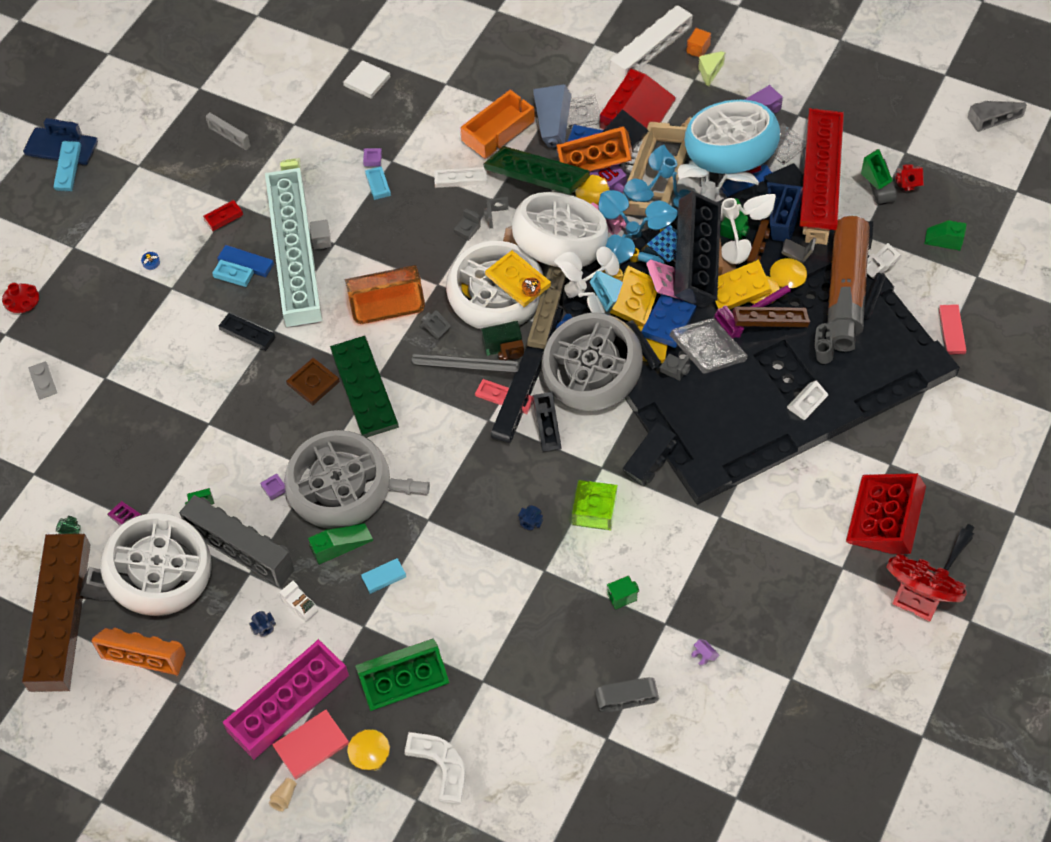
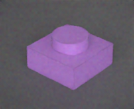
M364 149V166H381L382 149Z
M277 473L260 483L270 500L285 493V484Z

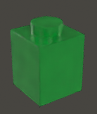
M629 575L607 584V595L615 610L637 601L639 587L635 581L632 582Z

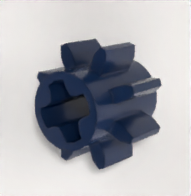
M529 505L526 509L522 508L518 514L520 525L528 530H533L535 526L540 528L543 522L541 510L533 505Z
M264 611L255 613L251 617L252 622L249 623L254 635L259 633L260 636H267L274 630L273 625L276 624L271 612L266 614Z

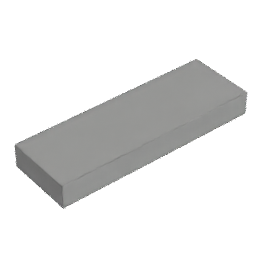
M210 112L206 115L210 129L245 150L250 147L247 134Z

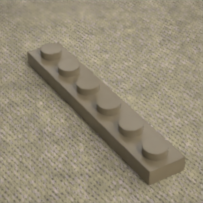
M551 265L546 276L551 281V287L540 296L527 340V346L545 348L566 280V275L561 268Z

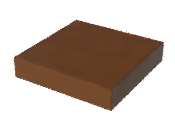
M314 358L309 360L286 380L287 385L311 405H315L340 382L335 374Z

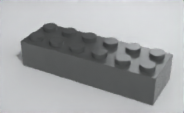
M194 495L179 512L183 520L189 522L201 533L208 545L278 588H281L294 572L289 550L285 546H278L270 537L258 534L252 526L247 527L243 525L237 517H230L222 508L212 506L207 499L203 497L200 499Z

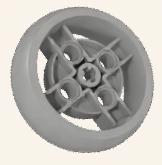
M604 313L578 315L561 324L548 339L542 356L543 377L550 392L563 404L584 411L602 410L623 400L635 387L643 366L641 344L634 331L622 320ZM616 336L627 345V359L620 358L619 351L613 343ZM559 364L565 366L566 374L571 380L568 388L563 386L558 379Z
M328 431L306 440L293 453L285 471V492L292 508L307 522L325 529L353 526L366 521L380 508L388 493L390 471L383 453L368 438L351 431ZM314 463L309 471L308 478L300 481L306 469ZM375 477L370 489L359 498L364 491L366 481ZM319 501L321 504L326 505V506H329V507L320 506V505L314 504V502Z

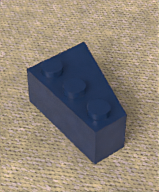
M767 182L768 194H775L776 197L773 211L770 214L772 240H791L801 211L803 189L800 186Z

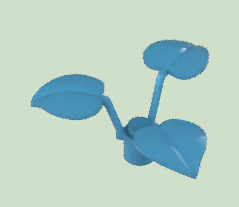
M662 145L655 149L648 159L649 166L653 170H659L652 183L647 186L646 182L641 179H631L625 184L623 192L625 196L633 201L648 202L654 196L650 189L654 186L660 175L663 178H670L672 176L674 195L676 196L673 199V204L679 208V199L691 191L681 189L679 193L677 192V172H675L677 161L667 150L666 146Z
M615 190L603 192L600 194L599 211L604 218L612 220L621 215L627 224V234H623L622 237L616 234L610 236L606 247L611 249L616 255L619 265L626 262L635 252V245L632 240L641 237L646 221H648V227L652 230L664 229L676 219L678 210L664 201H654L647 206L645 211L647 217L639 225L635 221L629 222L623 213L629 207V201L623 193Z

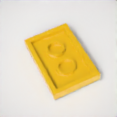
M513 250L485 271V275L523 307H526L551 287V281ZM533 279L538 281V286H535L534 292L527 288L526 285L528 284L524 282L525 280L531 281Z
M754 261L718 276L717 301H715L718 309L726 305L730 310L772 293L760 261Z
M627 266L621 280L623 282L621 290L610 313L627 321L633 320L636 325L644 327L650 315L657 291L654 288L651 276Z

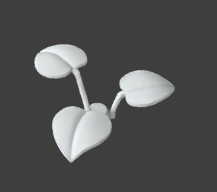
M692 160L689 161V164H682L678 168L679 180L686 177H701V195L714 201L716 193H719L726 179L758 185L757 179L746 171L725 174L718 187H716L714 182L709 181V171L700 168Z
M775 194L751 198L745 202L744 209L741 207V204L737 205L734 198H727L723 201L721 205V221L724 220L725 216L731 220L735 241L727 242L721 249L722 257L725 261L731 264L742 263L749 257L752 249L749 240L743 239L739 241L734 219L738 217L739 210L745 215L750 214V217L754 220L767 218L773 211Z
M600 247L596 252V257L602 267L597 271L602 272L605 270L607 275H616L619 271V261L616 255L608 247ZM566 252L558 256L554 262L570 280L564 287L567 296L570 298L577 295L579 297L588 296L587 303L592 313L610 315V311H605L601 301L594 292L584 293L587 288L586 281L591 279L596 271L582 279V262L576 254Z

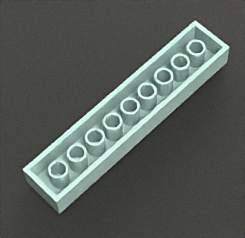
M300 168L265 173L285 325L290 327L321 322L322 313Z

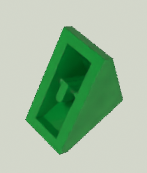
M880 149L864 157L861 175L874 187L881 189L893 181Z

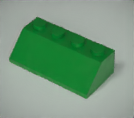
M434 638L355 665L370 711L449 684L439 647Z

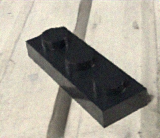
M228 313L219 324V330L264 351L268 349L276 338L275 333L231 313Z

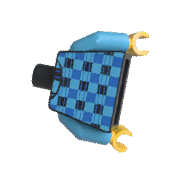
M671 224L661 229L660 233L645 244L641 249L642 252L639 253V250L635 248L634 255L630 258V261L647 263L651 259L666 265L671 263L675 267L677 230Z

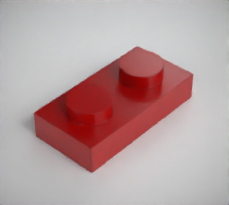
M232 200L205 214L203 218L210 229L215 231L243 216V212L237 203Z

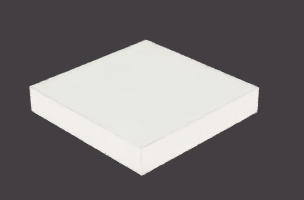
M362 60L343 83L345 87L372 99L390 78V73Z

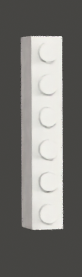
M678 5L669 10L665 16L658 19L654 25L647 28L643 34L636 37L633 42L611 58L610 72L623 80L630 69L639 71L692 27V14Z

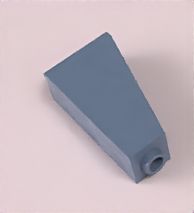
M565 84L534 89L533 93L542 139L548 147H557L558 144L565 143L572 94Z

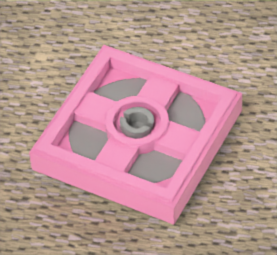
M650 259L646 264L655 290L660 294L680 299L674 296L675 267Z

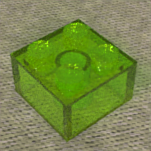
M578 480L572 511V525L611 531L617 501V485Z

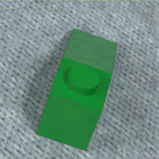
M366 524L325 530L309 537L308 540L318 565L372 542L373 538Z

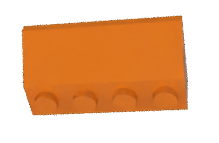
M624 126L557 145L560 162L587 169L589 172L632 161L629 133Z
M105 628L95 635L91 641L101 659L177 676L186 656L183 645L177 641L166 642L158 637L152 636L148 638L136 632L130 634L118 628Z

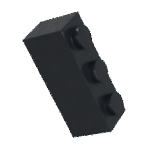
M657 422L623 467L624 473L642 486H645L647 482L650 483L655 476L657 468H661L666 462V456L669 452H673L678 445L676 434Z

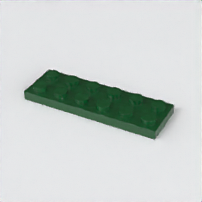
M503 146L483 163L485 170L569 195L590 177V172L587 169Z
M366 336L330 346L361 435L368 438L399 428Z

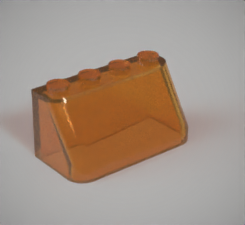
M416 265L345 279L353 320L358 324L419 313L425 307L421 279Z

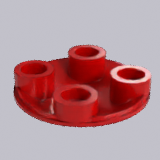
M10 283L2 296L3 306L13 313L27 312L33 309L39 301V293L36 286L25 283Z

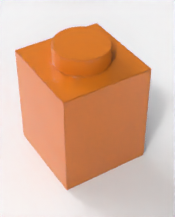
M695 28L687 41V53L697 57L703 56L710 46L711 33Z

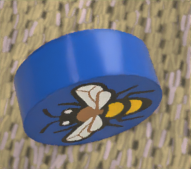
M147 252L142 256L141 262L145 269L152 270L159 266L160 259L157 253Z

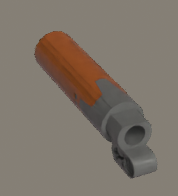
M846 216L838 219L837 230H834L827 323L820 324L816 328L815 335L816 357L818 362L822 364H827L833 360L834 349L845 352L854 350L856 336L863 332L870 226L866 220L858 216Z

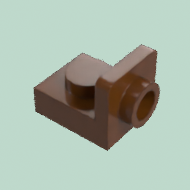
M519 340L500 344L501 352H498L499 360H508L522 357L524 354L523 341Z

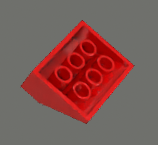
M630 69L600 113V129L604 130L622 109L646 128H648L649 122L661 123L676 101V97L647 74Z
M918 473L862 475L846 542L890 554H911L926 490V485Z

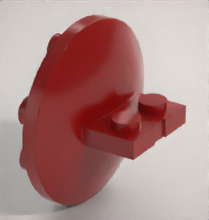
M897 554L896 557L890 558L887 563V569L901 583L892 604L906 611H911L929 622L932 620L940 601L962 602L967 595L964 583L948 576L949 572L943 568L938 567V569L931 567L930 563L926 560L919 559L915 561L908 559L904 555Z

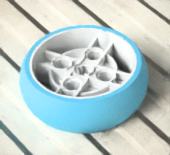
M729 100L710 105L693 116L685 132V147L691 160L702 169L720 174L739 173L760 166L774 154L780 140V127L773 112L765 105L750 100Z

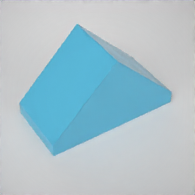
M596 271L590 283L605 311L609 312L617 301L623 282L601 271Z

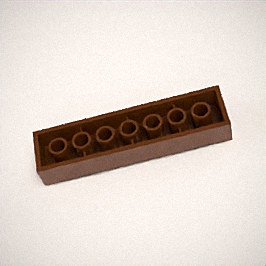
M45 534L22 683L29 692L70 691L83 596H80L83 578L87 572L91 546L85 534Z

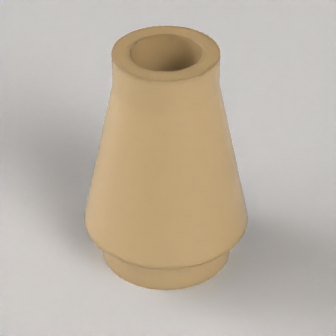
M286 778L270 796L269 805L273 809L283 812L289 807L297 783L290 778Z

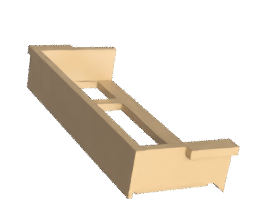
M649 122L647 128L649 132L643 138L628 181L631 179H643L648 166L649 156L653 152L656 142L660 141L681 143L678 155L674 156L677 161L675 172H677L676 183H678V168L685 163L688 155L685 147L687 127L670 126V123ZM672 176L667 182L664 193L653 192V199H661V201L670 205L674 194ZM627 197L629 207L623 211L624 214L647 216L645 211L650 203L636 202Z

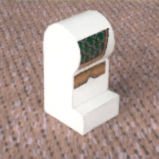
M294 581L279 592L282 601L304 621H307L318 611L314 602L299 589Z

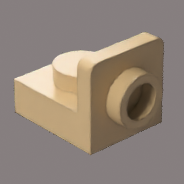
M803 226V235H806L805 242L809 243L814 237L816 238V244L827 245L829 229Z

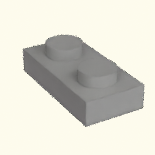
M46 361L28 367L39 400L57 394Z

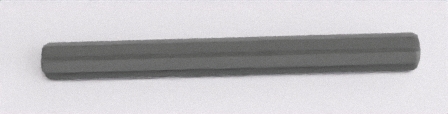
M414 353L411 359L412 363L417 365L518 372L519 362L511 360Z

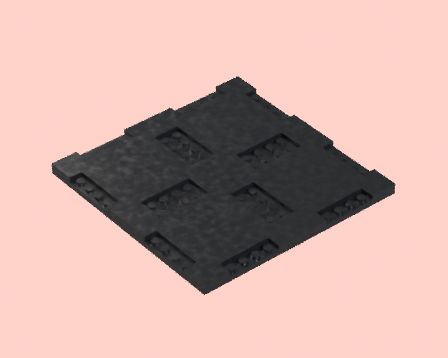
M792 163L765 175L763 181L758 183V185L755 184L718 201V203L722 205L725 199L736 198L743 207L745 202L751 198L768 195L767 182L800 186L803 189L804 175L795 163ZM800 211L791 241L806 247L809 243L805 242L806 235H803V226H800ZM748 214L747 226H750L747 236H743L742 240H749L751 246H753L762 219L754 220ZM769 215L767 218H764V219H765V220H769V226H768V228L771 229V227H770V215ZM646 229L641 232V237L632 240L639 253L642 252L641 249L646 243L660 233V230ZM829 230L827 245L815 243L813 252L803 263L807 270L806 282L799 287L791 288L790 292L765 306L806 308L810 320L808 327L743 326L744 330L739 338H731L723 326L718 323L719 321L714 318L718 310L716 302L704 308L696 306V311L677 347L667 345L666 358L668 354L678 358L682 354L690 357L689 365H691L689 373L683 375L679 381L660 372V367L663 363H660L656 368H651L647 361H643L640 377L633 390L625 397V400L648 433L658 422L676 434L678 445L673 452H669L666 460L697 505L958 375L959 365L938 340L934 341L895 294L894 285L887 277H885L871 318L868 320L864 318L863 332L856 336L855 349L846 352L834 349V357L831 362L827 364L818 362L815 351L816 328L820 324L827 323L830 291H823L821 288L828 287L830 289L834 230ZM771 233L769 239L764 241L766 242L764 253L759 255L761 256L760 264L763 271L769 277L770 269L776 261L790 258L781 253L784 241L772 240ZM720 236L721 246H724L729 241H734ZM748 258L744 262L736 264V269L747 265ZM629 259L619 265L623 275L627 266H630L650 276L646 262H631ZM597 260L582 267V279L602 267ZM868 274L866 278L865 301L874 281ZM567 277L564 283V287L566 284L570 282V280ZM591 279L586 281L587 288L584 293L594 292L597 295L590 283ZM563 287L559 303L567 314L575 317L592 313L587 303L588 296L579 297L577 295L570 298L565 293ZM658 292L654 300L651 312L653 311L656 303L658 302L661 294ZM811 294L814 295L815 298L810 299L807 298L806 295ZM747 302L737 307H750L754 304ZM791 302H797V303H799L800 305H799V306H792L790 303H791ZM610 313L611 316H614V317H616V318L622 320V321L625 322V323L629 322V321H627V320H625V319H623V318H620V317H618V316H616V315ZM616 336L613 343L619 351L620 358L627 359V345ZM703 347L705 350L700 352L696 351L695 348ZM779 364L783 368L778 370L775 369L773 366ZM790 378L793 382L785 383L783 379ZM817 380L829 395L806 420H803L790 411L787 406L796 398L795 392H801L809 383Z

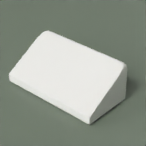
M816 380L809 383L787 408L803 420H806L829 394Z

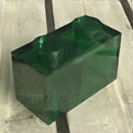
M518 321L481 329L486 356L501 352L500 344L522 340Z

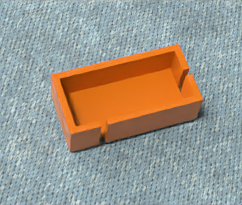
M509 90L460 127L461 139L466 145L486 159L497 151L496 147L501 148L535 122L534 107L524 99L521 101L520 96Z

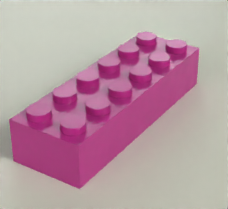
M318 639L222 723L227 733L254 760L349 676L347 667Z

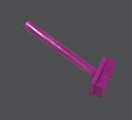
M786 285L750 307H765L791 290ZM726 305L718 309L714 318L719 321L718 323L723 326L731 338H739L744 327L736 326L733 313Z

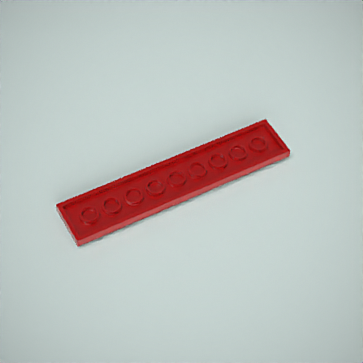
M809 108L800 226L837 230L844 112Z

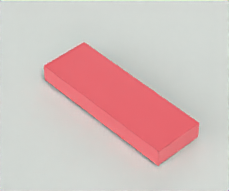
M940 305L939 314L946 351L950 355L965 354L966 345L959 305Z
M482 379L475 392V396L502 405L509 388ZM528 395L529 400L526 406L522 407L524 414H528L533 404V399L530 395Z

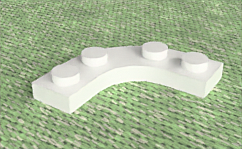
M409 732L405 755L435 761L443 772L439 802L461 805L465 784V770L459 754L450 743L439 737Z

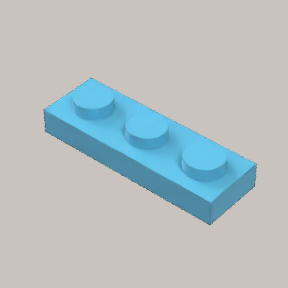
M62 141L54 182V189L57 191H73L81 149L79 142Z

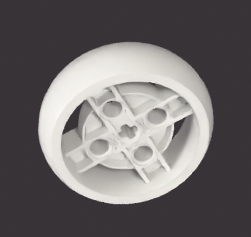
M555 192L533 194L520 203L512 218L513 237L519 248L533 259L551 266L559 267L554 260L566 252L576 254L582 262V267L587 266L597 260V250L600 247H606L609 235L608 225L602 213L590 203L568 194Z
M488 241L468 248L457 257L447 276L446 292L451 307L464 322L485 331H506L524 324L536 313L541 295L526 307H523L485 275V271L511 250L543 275L538 262L524 253L518 245L509 242ZM461 282L468 285L472 298L470 301L459 289Z
M151 513L126 521L111 534L104 546L100 566L104 584L118 603L139 614L162 616L176 613L188 607L202 594L211 575L212 561L205 539L193 525L173 515ZM138 539H141V540L137 541V542L132 546V548L126 547V546L129 545L130 543H132V542H134V541H136V540H138ZM176 541L183 544L193 555H185L182 547ZM118 572L127 573L132 583L139 589L125 582ZM181 580L188 581L185 585L181 586L180 588L169 591L176 587L181 582Z

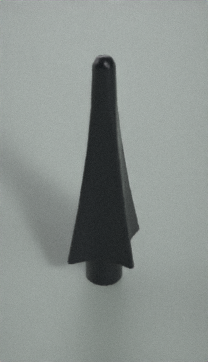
M967 524L965 529L961 527L954 549L944 567L945 570L948 571L959 554L973 539L972 536L975 534L973 533V525Z

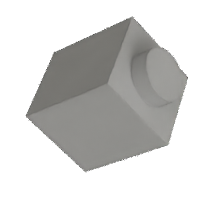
M328 220L310 222L313 248L324 249L332 247Z

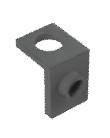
M508 197L486 199L487 208H484L485 219L489 220V228H493L492 212L509 210ZM503 202L504 205L497 207L495 203Z
M813 237L806 247L785 239L781 253L803 264L813 252L816 238Z

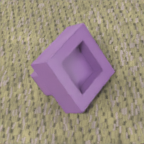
M701 639L694 644L697 650H694L691 654L694 658L699 654L702 655V660L699 662L700 665H705L708 660L715 661L720 656L706 640Z

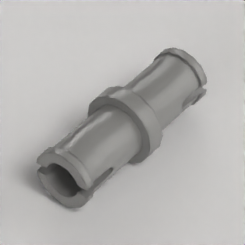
M390 478L389 490L404 491L406 494H411L412 492L429 494L430 482L413 481L411 478L407 480Z

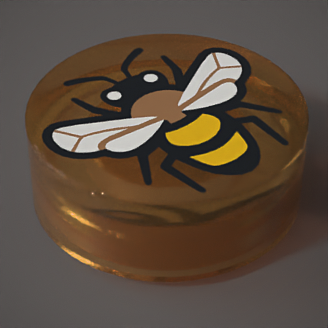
M527 278L522 282V292L526 296L533 297L540 293L541 284L538 279Z

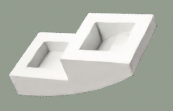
M887 243L876 255L873 253L868 258L867 274L874 279L877 273L880 272L882 274L902 257L901 254Z

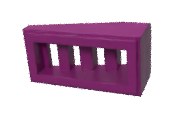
M121 501L107 515L118 525H122L130 516L134 518L141 514ZM123 508L124 510L116 516L115 514Z

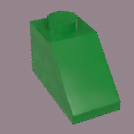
M735 198L737 205L740 204L739 200ZM739 210V215L734 221L740 241L743 236H747L750 226H747V215ZM725 216L721 223L720 236L735 241L731 220Z
M948 220L927 228L924 244L961 251L967 223Z

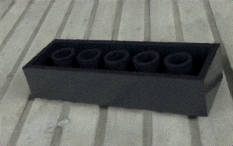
M692 191L679 199L674 296L704 308L717 301L721 204Z

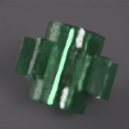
M68 515L67 518H61L58 521L56 532L58 534H79L81 525L76 521L77 518Z

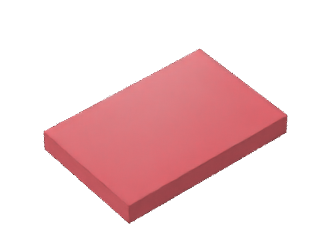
M324 710L272 745L296 780L346 747L349 741L328 711Z

